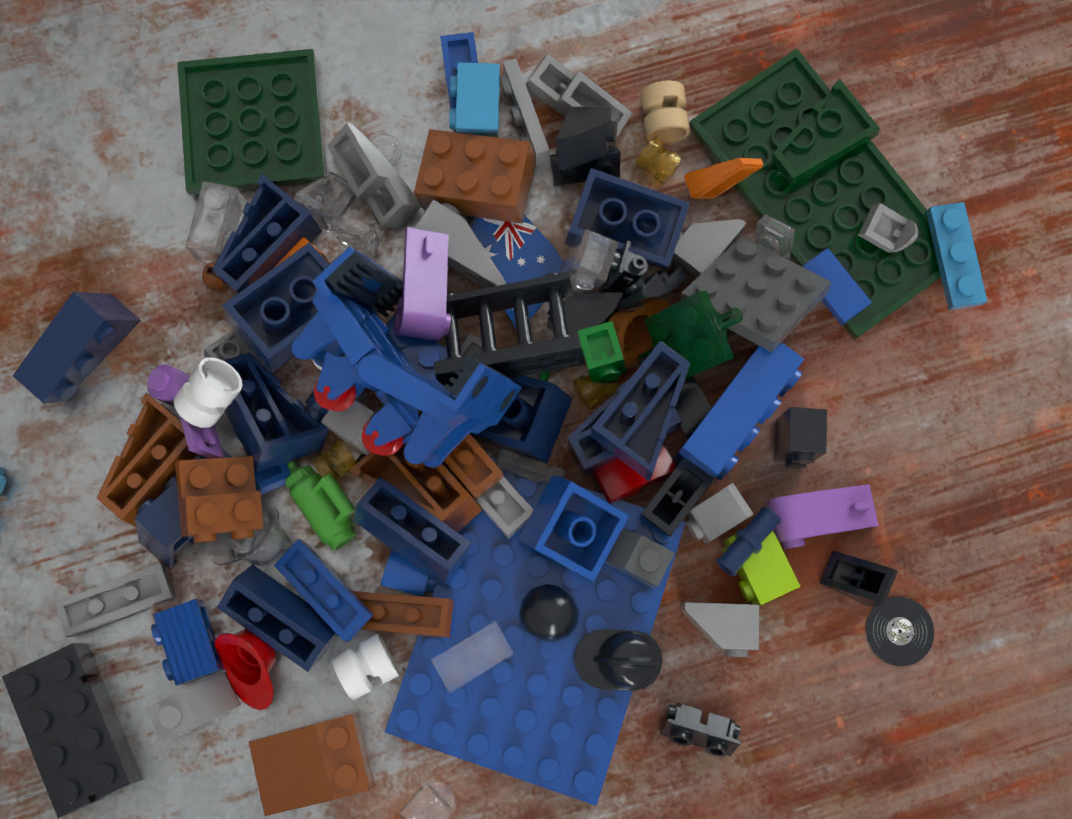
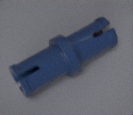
M762 507L745 529L740 528L736 532V539L721 557L716 560V564L725 573L734 577L753 553L758 554L761 551L762 542L781 523L780 517L770 508Z

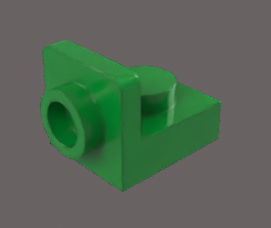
M612 321L577 331L592 382H612L618 379L620 375L626 373L624 358Z

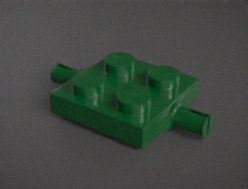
M707 290L699 291L644 319L653 348L640 353L638 361L646 359L661 341L690 362L685 378L687 380L734 358L727 341L726 328L742 322L743 315L735 316L741 313L737 307L720 315L713 307Z

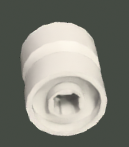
M205 358L194 369L189 377V382L184 383L175 396L174 407L185 421L197 427L209 428L217 423L227 406L232 403L243 386L242 379L239 373L225 361L217 358Z
M379 633L360 642L359 650L355 651L349 648L331 658L336 675L352 701L372 691L373 683L376 682L379 685H383L400 675L397 665Z

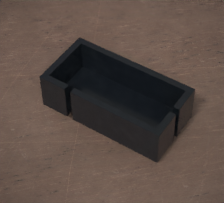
M72 643L2 676L58 819L73 814L143 780L103 680L88 681L84 684L81 678L94 677L100 674L88 643Z

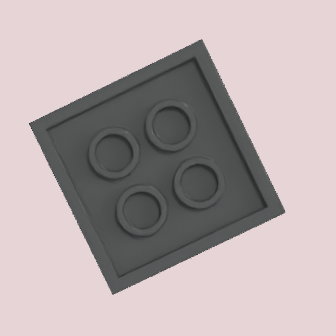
M740 237L681 293V300L699 291L707 290L713 307L720 315L732 310L734 307L741 311V313L735 316L743 315V321L727 329L773 352L829 293L831 281Z

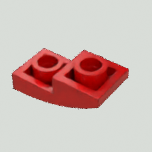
M663 444L650 481L646 480L619 458L596 469L593 475L610 504L639 493L644 486L668 478L676 466Z

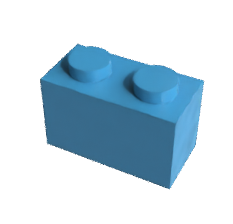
M458 63L457 76L451 75V97H457L456 108H450L449 128L456 129L457 133L498 138L500 64Z

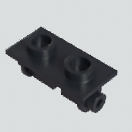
M610 145L607 155L566 171L559 170L557 150L556 154L549 155L553 186L586 182L591 168L620 177L621 152L617 146L611 147Z
M627 241L619 252L614 250L608 264L601 266L596 278V284L600 285L598 293L622 292L625 294L624 287L634 278L642 276L647 271L646 259L643 256L628 251L631 241Z
M678 702L676 706L668 705L665 716L668 720L660 731V735L669 737L673 743L684 746L693 744L705 748L707 753L719 757L731 756L740 745L741 741L738 740L741 726L735 724V720L709 713L706 725L700 723L702 710Z

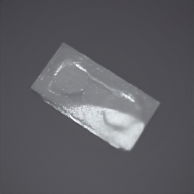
M495 621L431 661L450 693L510 657L514 652Z

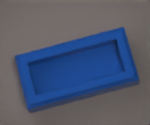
M828 248L802 266L831 281L829 293L821 301L841 326L872 303Z

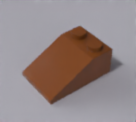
M358 712L248 742L265 816L336 800L368 791L375 786Z

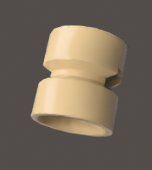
M668 80L645 86L641 90L640 96L642 112L647 115L644 118L646 139L652 143L664 144L676 142L687 137L690 133L688 113L686 110H683L686 107L683 84Z

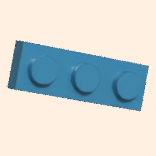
M959 202L930 207L926 214L948 310L985 304L987 297L965 203Z

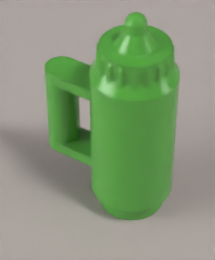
M289 462L290 476L285 480V484L290 490L291 498L324 546L329 545L332 551H335L349 543L357 535L353 529L355 524L350 519V516L356 509L332 474L322 478L309 465L299 467L295 462Z

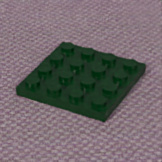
M313 49L177 62L185 186L189 195L255 189L259 187L257 182L261 174L276 186L326 181L316 57Z

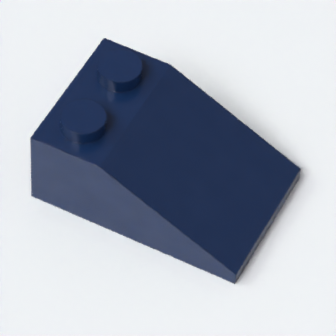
M591 168L565 244L597 256L610 258L614 250L619 252L627 241H631L629 252L643 256L646 259L647 265L668 269L690 202Z
M310 242L222 305L227 322L271 373L294 357L291 348L292 343L318 312L312 302L318 289L313 280L329 266V263Z
M528 376L510 378L522 386V388L496 426L491 425L478 434L470 432V435L474 439L505 451L547 464L573 398L551 382Z

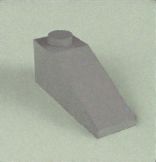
M433 200L415 229L449 235L448 267L483 288L506 284V281L466 220L460 216V211L449 203L444 202L440 204Z

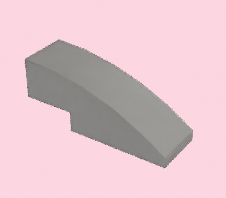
M547 54L540 60L525 82L528 92L565 117L570 107H610L611 120L617 121V136L632 115L629 109L579 71L574 74L550 54Z
M346 123L327 145L356 198L368 201L382 227L401 229L422 207L395 168L351 123Z

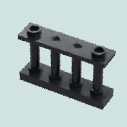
M569 272L560 274L549 273L540 278L458 294L447 293L446 313L451 316L450 329L448 334L445 335L447 358L434 362L435 376L439 383L444 386L446 384L453 386L454 383L449 381L450 378L458 379L459 377L454 372L457 369L460 371L464 370L460 366L461 362L468 364L469 360L462 356L458 319L475 315L479 316L483 351L470 356L508 378L585 365L579 334L568 335L563 298L574 297ZM549 301L554 338L534 343L532 340L528 305ZM513 308L518 345L497 349L493 312Z

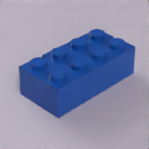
M782 342L773 352L758 346L673 459L680 463L683 458H686L712 479L716 477L718 480H721L739 460L734 453L737 450L742 452L760 432V429L755 426L757 422L762 425L778 408L782 401L777 396L783 397L803 373L798 368L804 361V358Z

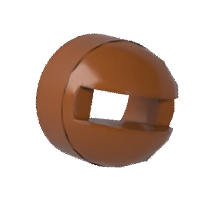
M216 262L206 264L202 271V280L205 285L213 291L227 289L228 287L220 278L209 274Z

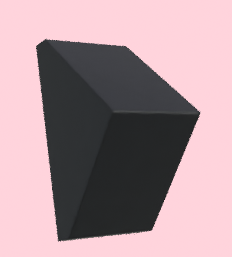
M683 458L646 506L641 516L668 537H671L713 479L686 458Z
M833 550L820 584L868 607L884 606L898 571Z

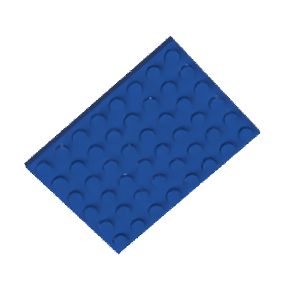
M490 457L502 471L504 478L534 509L551 477ZM583 488L608 503L604 494ZM622 500L610 503L629 515L623 527L624 529L642 535L676 554L685 526L684 521L681 522L671 537H668L641 516L645 508ZM482 510L458 532V534L471 542L465 560L443 587L436 583L432 594L433 598L454 600L450 638L418 635L385 733L597 806L632 691L600 689L592 687L583 681L575 668L574 655L576 647L584 636L596 630H635L647 633L650 636L675 554L659 586L654 589L606 563L603 564L593 582L518 541L525 525L508 539ZM544 584L562 587L574 597L579 609L578 624L569 637L557 642H546L534 637L524 629L519 615L521 602L532 588Z

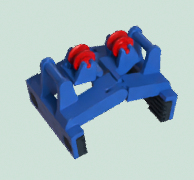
M351 246L313 280L318 289L312 302L318 312L292 343V353L298 359H312L315 364L322 367L319 380L314 387V396L316 402L327 410L342 412L348 409L365 387L377 391L376 396L385 406L363 427L362 443L369 452L389 456L396 453L403 444L407 443L404 449V456L408 462L412 464L424 463L428 467L436 468L444 462L446 457L470 432L478 434L491 425L496 426L521 390L522 386L468 354L465 356L469 360L468 364L464 362L460 364L464 370L460 371L457 369L454 372L459 376L458 379L451 377L449 380L454 383L453 386L447 384L444 386L435 379L430 381L419 375L388 333L390 331L389 328L383 323L379 315L388 317L387 310L395 311L393 305L397 306L398 300L402 297L403 282L400 278ZM417 409L422 411L420 418L418 417Z

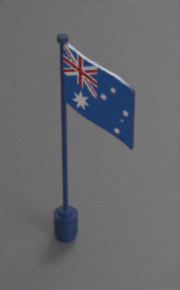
M525 214L522 223L472 217L468 222L469 227L506 281V284L544 277L549 273L560 274L568 272L555 247ZM543 303L528 305L530 320ZM514 309L504 310L516 330ZM314 391L304 402L306 405L304 410L318 423L322 421L329 411L316 402Z

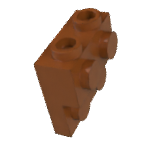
M253 456L175 462L181 537L193 536L194 543L217 541V534L231 533V540L253 538L255 530L264 528L260 491L256 492Z

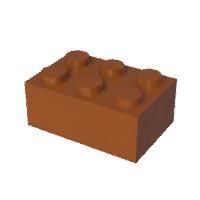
M429 129L414 194L423 210H427L431 202L435 200L440 204L444 202L451 204L464 216L522 223L536 165V158L531 143L528 141Z

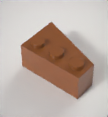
M146 392L141 401L144 405L135 424H130L126 433L129 437L120 456L116 455L97 496V499L119 519L135 527L136 512L140 506L151 498L153 500L157 499L165 491L164 487L168 481L176 475L175 462L194 460L198 455L188 449L181 419Z
M407 443L403 444L396 453L389 456L370 452L368 456H365L349 470L369 488L382 477L457 533L483 510L443 464L436 468H431L424 463L412 464L408 462L404 456V449Z

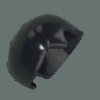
M544 584L532 588L522 599L519 615L524 629L529 634L546 642H557L569 637L576 628L579 609L574 597L568 591L556 585Z

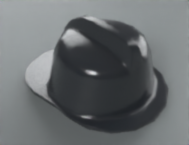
M603 629L593 631L582 638L576 647L574 655L575 668L581 679L592 687L606 690L634 691L645 689L654 683L660 674L663 662L661 649L657 642L647 633L635 630Z

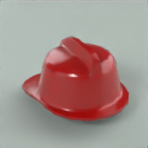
M246 628L236 634H220L215 640V650L223 663L234 692L249 707L257 710L267 709L272 704L274 697L269 672L276 661L275 649Z

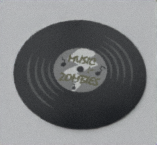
M890 597L886 599L884 606H876L870 612L866 623V636L871 649L880 659L895 666H908L922 660L930 651L934 640V626L930 615L918 602L906 597Z

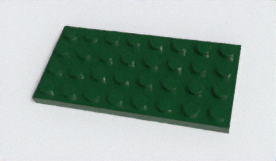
M796 48L689 121L691 132L716 164L736 158L762 159V168L734 185V187L795 264L802 267L828 248L872 303L843 325L851 337L856 340L938 281L941 275L927 219V209L871 140L793 185L788 182L772 161L773 152L798 124L804 122L812 113L814 106L831 91ZM881 203L906 219L912 220L917 225L918 238L901 251L886 252L858 236L873 204Z

